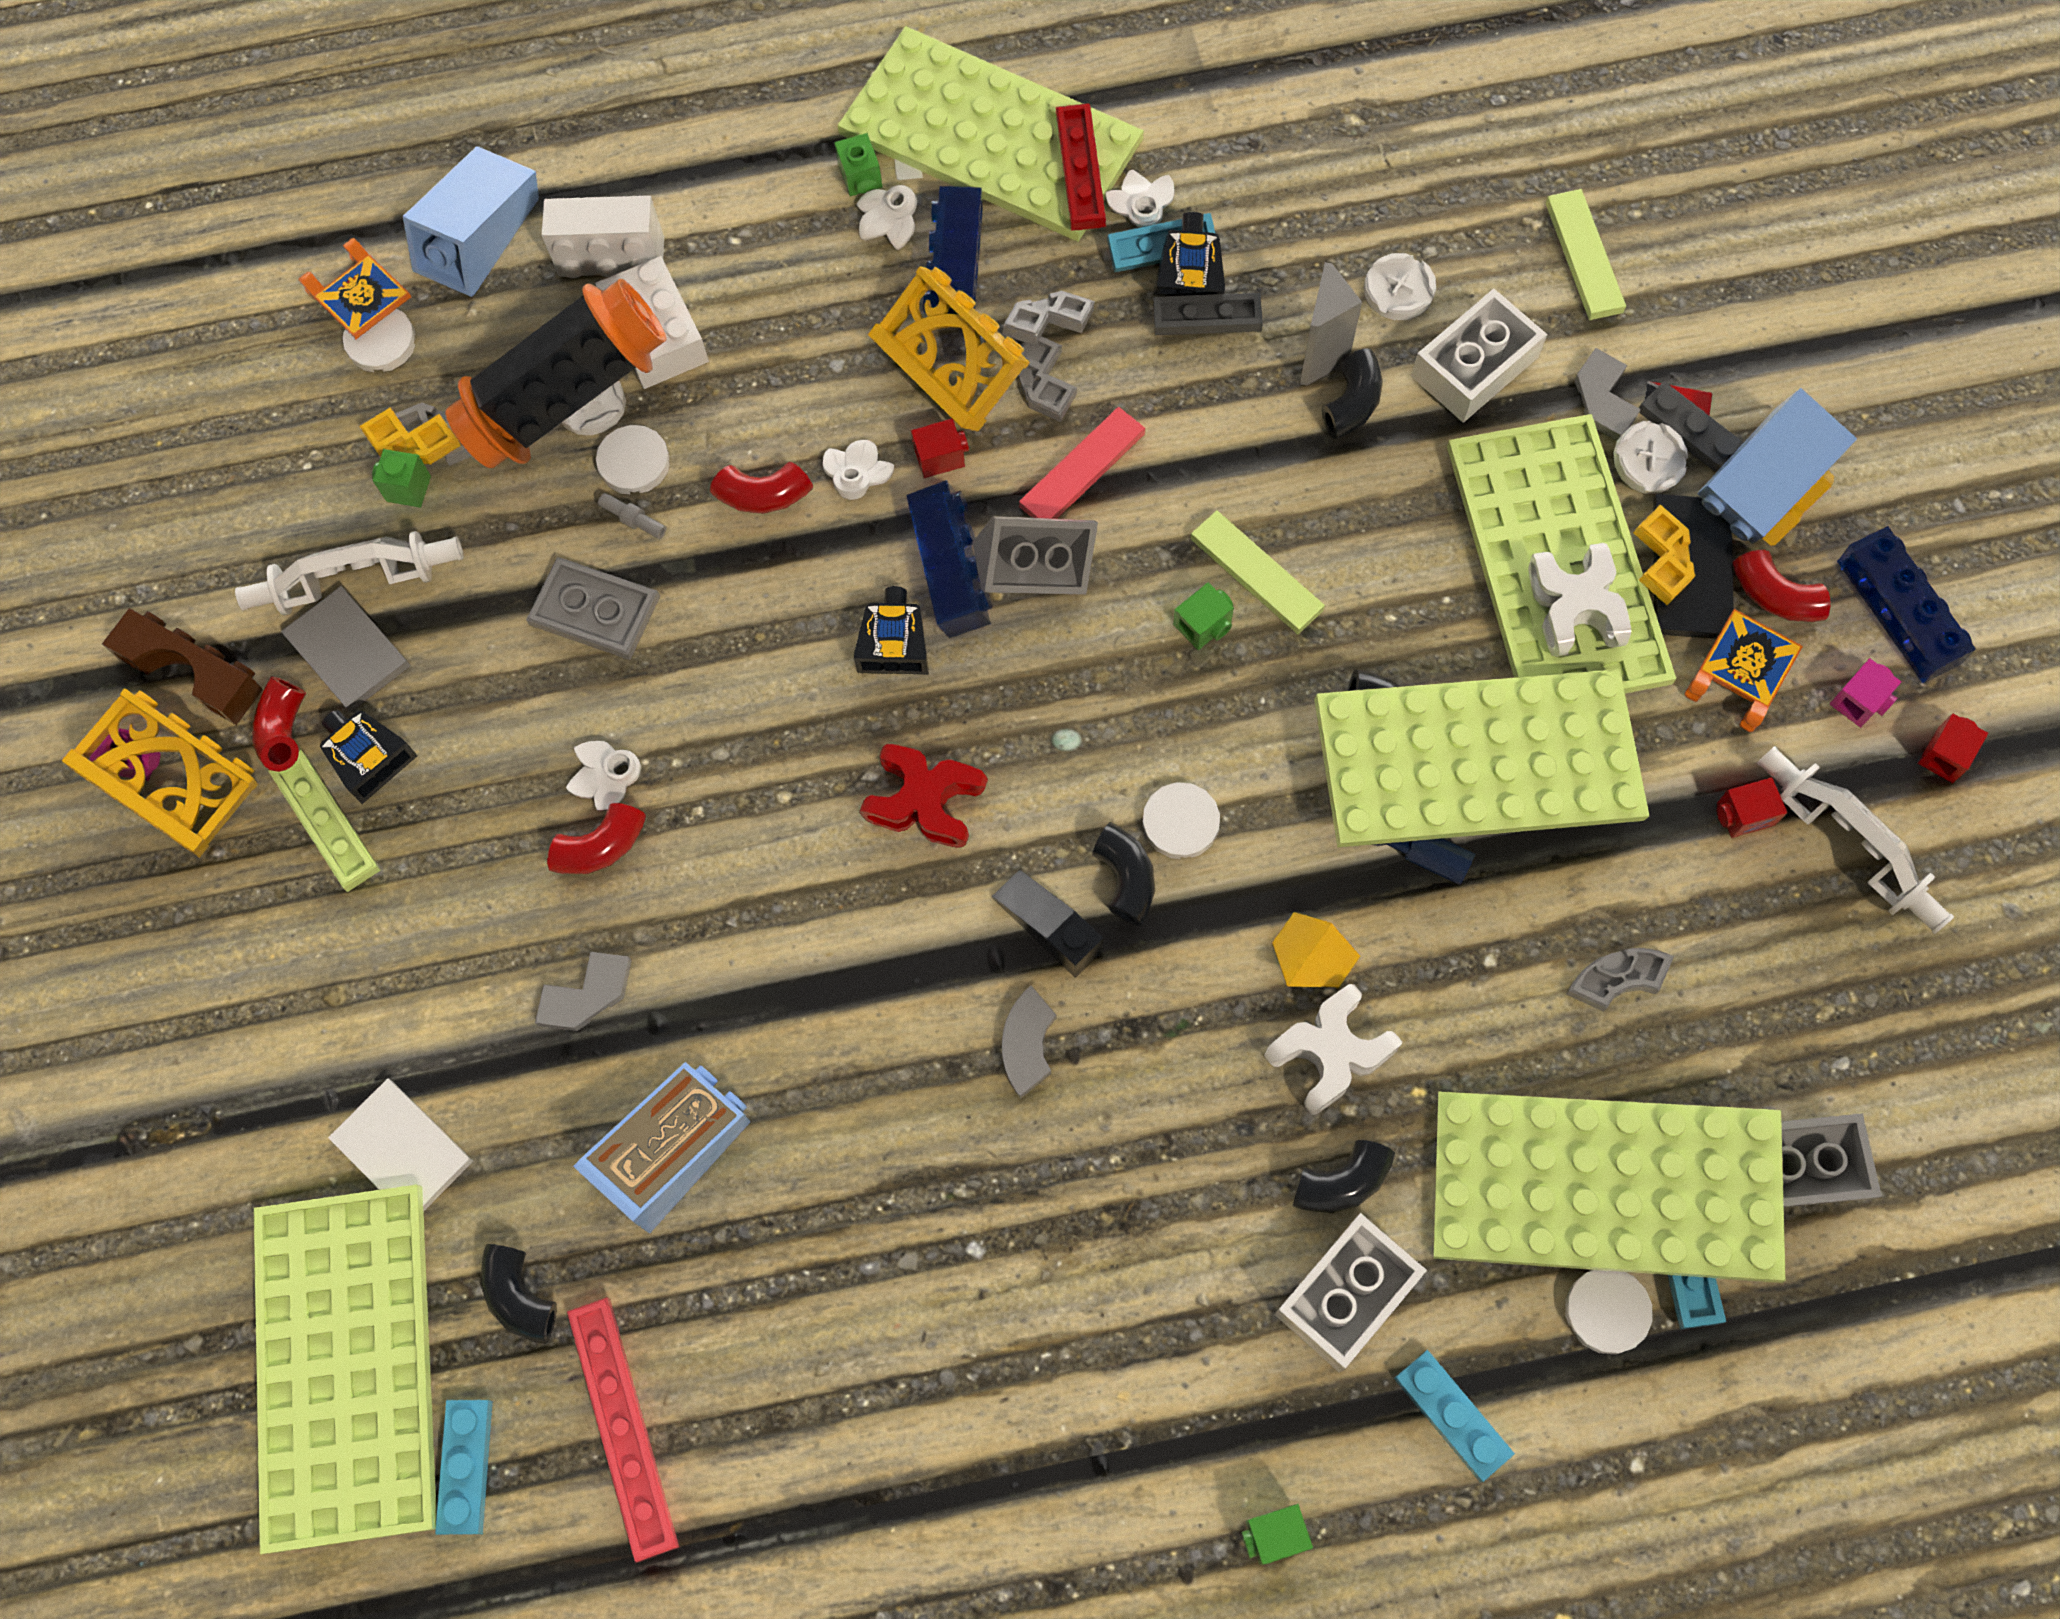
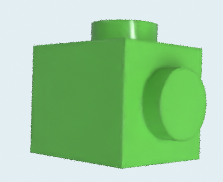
M868 133L834 142L838 165L850 197L883 187L880 166Z
M383 449L380 461L375 463L372 471L373 482L386 502L421 508L431 475L419 455Z
M1208 582L1174 609L1173 625L1199 650L1213 638L1217 641L1229 632L1232 627L1233 603L1223 590H1216Z
M1299 1504L1245 1520L1248 1530L1241 1532L1249 1558L1257 1556L1259 1565L1313 1549Z

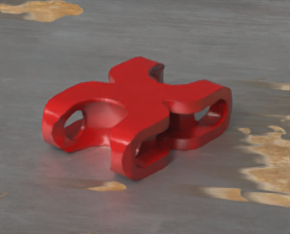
M896 744L884 745L879 755L881 765L886 771L902 778L904 785L898 793L890 797L874 795L866 797L859 810L861 816L874 825L897 832L908 830L916 821H919L921 833L928 841L955 848L964 847L969 838L967 826L963 821L946 814L943 807L948 799L956 795L975 797L981 795L988 782L984 772L973 766L949 759L940 761L932 770H928L926 757L921 751Z

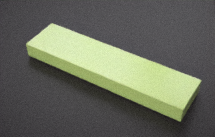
M1582 189L1548 196L1545 204L1588 319L1593 320L1623 313L1626 304Z
M1216 510L1191 533V540L1297 635L1324 611L1325 605L1219 511Z
M302 750L299 751L295 764L289 769L280 772L268 771L344 890L349 892L381 871Z

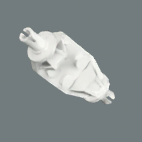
M414 531L409 534V542L386 536L313 553L298 559L284 572H282L277 564H271L267 567V581L245 587L235 588V595L241 610L274 603L280 614L285 616L292 612V607L322 599L319 578L346 570V564H351L352 570H356L380 562L389 584L418 577L424 583L431 582L432 566L454 560H462L464 555L457 536L452 539L425 544L419 532ZM397 561L414 563L416 569L399 573ZM301 581L306 595L291 598L289 590Z
M1776 746L1756 763L1783 787L1780 790L1782 792L1780 795L1782 801L1807 825L1812 823L1829 806H1832L1836 810L1831 814L1832 817L1847 831L1855 828L1866 839L1861 844L1877 860L1886 857L1890 861L1867 883L1892 905L1888 910L1891 915H1894L1901 908L1904 910L1909 908L1932 930L1933 934H1936L1954 918L1927 892L1929 889L1927 885L1935 876L1930 873L1919 881L1907 845L1848 789L1811 778L1820 768L1816 763L1807 771L1805 769L1800 771ZM1798 793H1802L1823 801V803L1811 813L1795 796ZM1892 868L1903 891L1899 896L1881 880Z

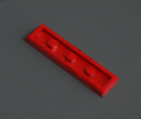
M1090 103L1056 107L1071 231L1106 227V214Z

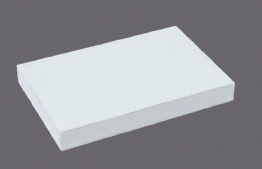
M387 1079L328 1137L379 1190L416 1184L422 1186L423 1212L473 1162L390 1079Z

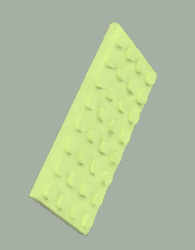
M905 26L837 125L839 134L846 138H851L868 133L875 151L1077 242L1080 241L1086 229L1071 231L1056 119V107L1083 103ZM1091 107L1103 200L1105 201L1106 192L1112 190L1142 142L1144 130Z
M1592 414L1449 440L1447 450L1514 678L1620 669L1625 693L1672 685L1676 680L1674 669L1648 588L1639 581L1643 572ZM1605 543L1609 547L1616 568L1615 579L1609 586L1608 591L1618 593L1626 603L1631 625L1629 641L1626 646L1610 648L1606 646L1599 630L1591 625L1579 624L1574 626L1575 641L1568 655L1554 657L1548 649L1542 628L1550 608L1540 605L1535 600L1529 578L1528 567L1532 554L1550 552L1553 554L1561 570L1568 574L1579 575L1584 573L1583 559L1590 545Z
M1620 669L1318 693L1314 698L1337 848L1644 821L1649 817Z
M1438 1092L1434 1259L1783 1283L1785 1281L1781 1110Z
M416 1184L254 1208L260 1554L435 1530L437 1509L422 1186Z

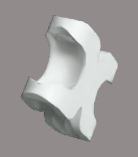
M1605 543L1590 545L1583 559L1584 573L1579 575L1568 574L1561 570L1553 554L1550 552L1532 554L1528 567L1529 578L1535 600L1540 605L1550 608L1542 628L1548 649L1554 657L1568 655L1575 641L1574 626L1579 624L1591 625L1599 630L1606 646L1610 648L1626 646L1629 641L1631 625L1626 603L1618 593L1608 591L1609 586L1615 579L1616 568L1609 547Z
M1349 984L1321 1004L1315 1019L1316 1026L1307 1022L1296 1023L1277 1038L1264 1054V1057L1274 1067H1280L1295 1058L1308 1059L1316 1065L1320 1074L1319 1083L1309 1091L1304 1101V1106L1312 1115L1320 1113L1345 1094L1352 1079L1351 1072L1359 1076L1371 1074L1393 1056L1402 1044L1401 1039L1392 1031H1386L1381 1036L1372 1040L1359 1039L1350 1032L1346 1023L1347 1016L1357 1008L1362 997V993L1354 984Z

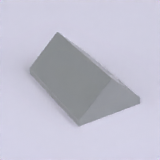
M1325 262L1308 337L1300 381L1301 385L1307 386L1340 367L1342 361L1351 354L1362 301L1332 263Z
M992 516L972 542L982 591L1086 595L1098 522L1095 520Z
M1863 1113L1781 1121L1784 1208L1882 1197Z

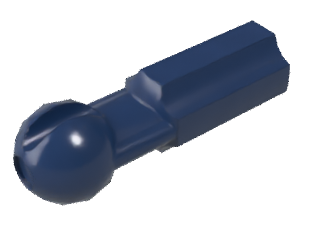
M1443 838L1372 844L1373 846L1388 845L1405 853L1406 860L1461 885L1475 857V853Z

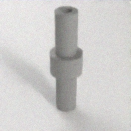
M603 493L600 496L598 505L620 517L621 523L632 529L638 527L658 539L665 535L666 526L646 516L645 511L632 503L625 504L607 493Z

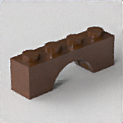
M129 608L103 641L102 645L117 659L146 675L166 665L185 664L191 666L195 677L191 695L206 709L237 726L263 690L253 679L255 672L238 661H235L233 665L224 661L226 657L210 645L206 644L203 649L194 644L196 640L179 628H175L173 632L164 628L166 623L154 614L146 611L144 615H141Z

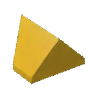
M1296 912L1291 915L1272 942L1287 987H1335L1339 989L1360 958L1357 951L1331 922Z

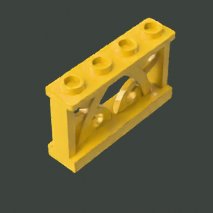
M919 266L913 280L882 322L874 325L868 336L961 428L979 431L987 421L985 417L1023 368L1026 369L1030 362L1022 355L1024 349L1019 343L1008 336L1004 338L997 331L1000 326L994 319L985 313L980 315L973 308L976 303L970 296L961 290L956 292L949 285L952 280L946 273L937 267L930 270ZM933 290L939 297V303L933 308L930 300L927 299L925 302V312L928 317L923 318L919 309V302L927 291ZM950 307L958 314H948ZM911 313L915 322L898 333V329ZM942 328H962L966 345V366L949 363L939 367L937 370L933 367L937 355V343L932 331ZM924 335L927 342V351L920 355L917 347L920 343H925L923 338L920 337ZM980 336L987 342L981 344ZM996 351L1002 358V368L996 376L985 377L981 375V367L989 369L996 366V364H991L988 361L989 353ZM953 371H959L964 374V378L956 376L957 383L952 386L949 383V375ZM978 383L988 385L972 406L971 403Z
M124 688L117 700L76 748L71 749L61 761L81 777L200 858L209 847L208 844L251 791H254L258 786L256 780L251 776L255 771L236 757L230 762L219 753L223 748L207 736L203 735L199 740L187 732L191 726L177 715L170 713L166 717L158 712L155 708L159 704L139 690L134 695ZM132 714L145 718L147 727L143 731H135L132 723L130 724L129 734L134 741L125 743L119 734L121 720ZM159 726L175 737H157ZM110 734L118 747L104 753L93 762L88 760ZM195 751L213 763L201 768ZM154 752H179L186 770L187 790L178 787H165L152 792L146 799L139 794L144 787L146 777L144 766L137 756ZM129 759L135 767L136 774L130 780H122L119 773L122 769H129L123 762ZM222 773L230 777L232 790L226 797L208 799L202 796L203 789L206 791H216L222 787L221 785L217 786L211 783V778L214 774ZM168 796H179L186 799L185 805L175 800L177 806L172 811L164 809L163 801ZM201 805L217 809L197 834L192 832Z

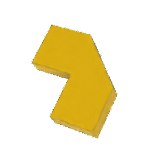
M391 408L386 409L359 426L380 457L383 449L417 454L424 464L431 465L461 446L457 437L440 414L409 433Z
M1827 470L1762 539L1770 546H1775L1800 522L1803 513L1832 487L1835 476Z
M1659 505L1636 528L1633 534L1660 556L1642 575L1639 581L1668 605L1694 579L1695 572L1694 565L1690 562L1688 545L1691 542L1689 529L1662 505Z

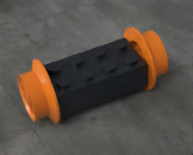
M620 278L604 291L587 283L582 288L583 296L474 378L464 376L458 381L461 398L446 409L445 414L457 439L478 462L491 469L507 458L519 464L527 463L531 458L529 446L633 369L638 368L644 373L652 371L653 364L650 352L667 340L666 334L649 305L628 282Z

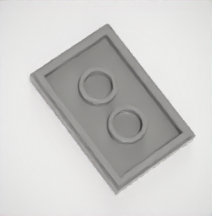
M557 557L526 621L530 626L631 660L659 601L660 594L657 590Z
M342 586L281 631L350 713L410 667L406 659Z

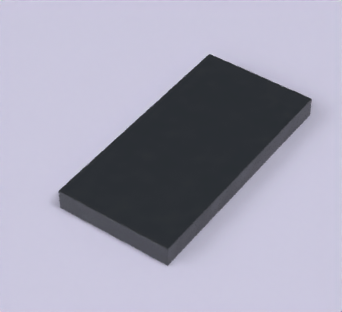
M1656 494L1653 499V511L1659 505H1662L1689 529L1691 542L1688 545L1690 562L1693 563L1695 572L1694 579L1668 605L1654 594V610L1662 635L1716 639L1734 610L1731 524L1721 515L1716 516L1709 512L1702 504L1703 499L1701 497ZM1653 551L1654 564L1660 556Z

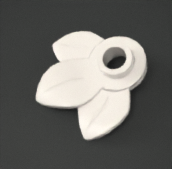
M1129 170L1123 180L1122 190L1107 191L1106 200L1112 211L1127 216L1133 225L1139 228L1155 225L1161 221L1163 209L1173 201L1174 184L1170 175L1162 176L1151 184L1136 171Z
M896 185L888 191L874 189L865 193L857 202L858 208L865 213L859 223V234L862 240H871L887 234L896 250L901 249L909 241L915 229L912 215L917 206V198L909 187ZM904 198L900 205H893L897 199Z
M870 440L855 441L847 447L846 452L830 448L823 456L824 472L833 478L834 487L840 496L849 500L859 499L864 496L869 486L887 482L894 471V464L878 461L877 446Z
M605 741L585 742L574 748L577 757L585 767L579 770L567 784L566 788L568 792L577 797L594 798L596 809L598 811L608 810L611 803H620L624 799L627 786L633 784L640 775L641 764L632 752L627 750L615 751ZM620 766H628L627 772L622 775L616 774Z

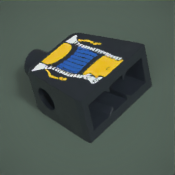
M1183 213L1182 230L1168 231L1162 250L1153 295H1214L1225 292L1220 237L1217 233L1203 232L1204 215L1202 213Z
M899 586L887 587L884 594V603H869L866 605L854 651L857 673L929 675L920 605L906 604L907 590Z
M336 710L329 713L322 721V727L330 735L321 742L320 748L344 786L361 804L366 802L417 757L416 753L401 737L364 711H357L347 719L340 711Z

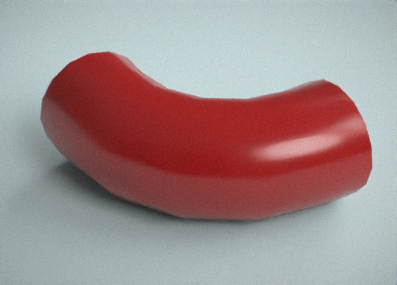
M790 461L777 472L765 477H752L741 472L735 466L729 465L716 474L710 485V493L720 502L740 512L758 514L786 509L813 490L812 481L798 465Z
M1767 550L1750 551L1733 561L1735 575L1746 595L1764 611L1788 621L1819 622L1825 621L1828 618L1831 601L1829 592L1824 584H1797L1787 580L1778 572L1771 553Z
M275 676L269 678L257 704L253 720L252 741L260 762L269 770L280 772L292 767L299 756V747L292 738V730L295 717L306 696V692L296 685Z
M611 803L602 823L591 833L582 836L557 834L553 838L548 851L547 865L549 871L560 874H590L612 866L631 850L643 829L646 814L630 805Z

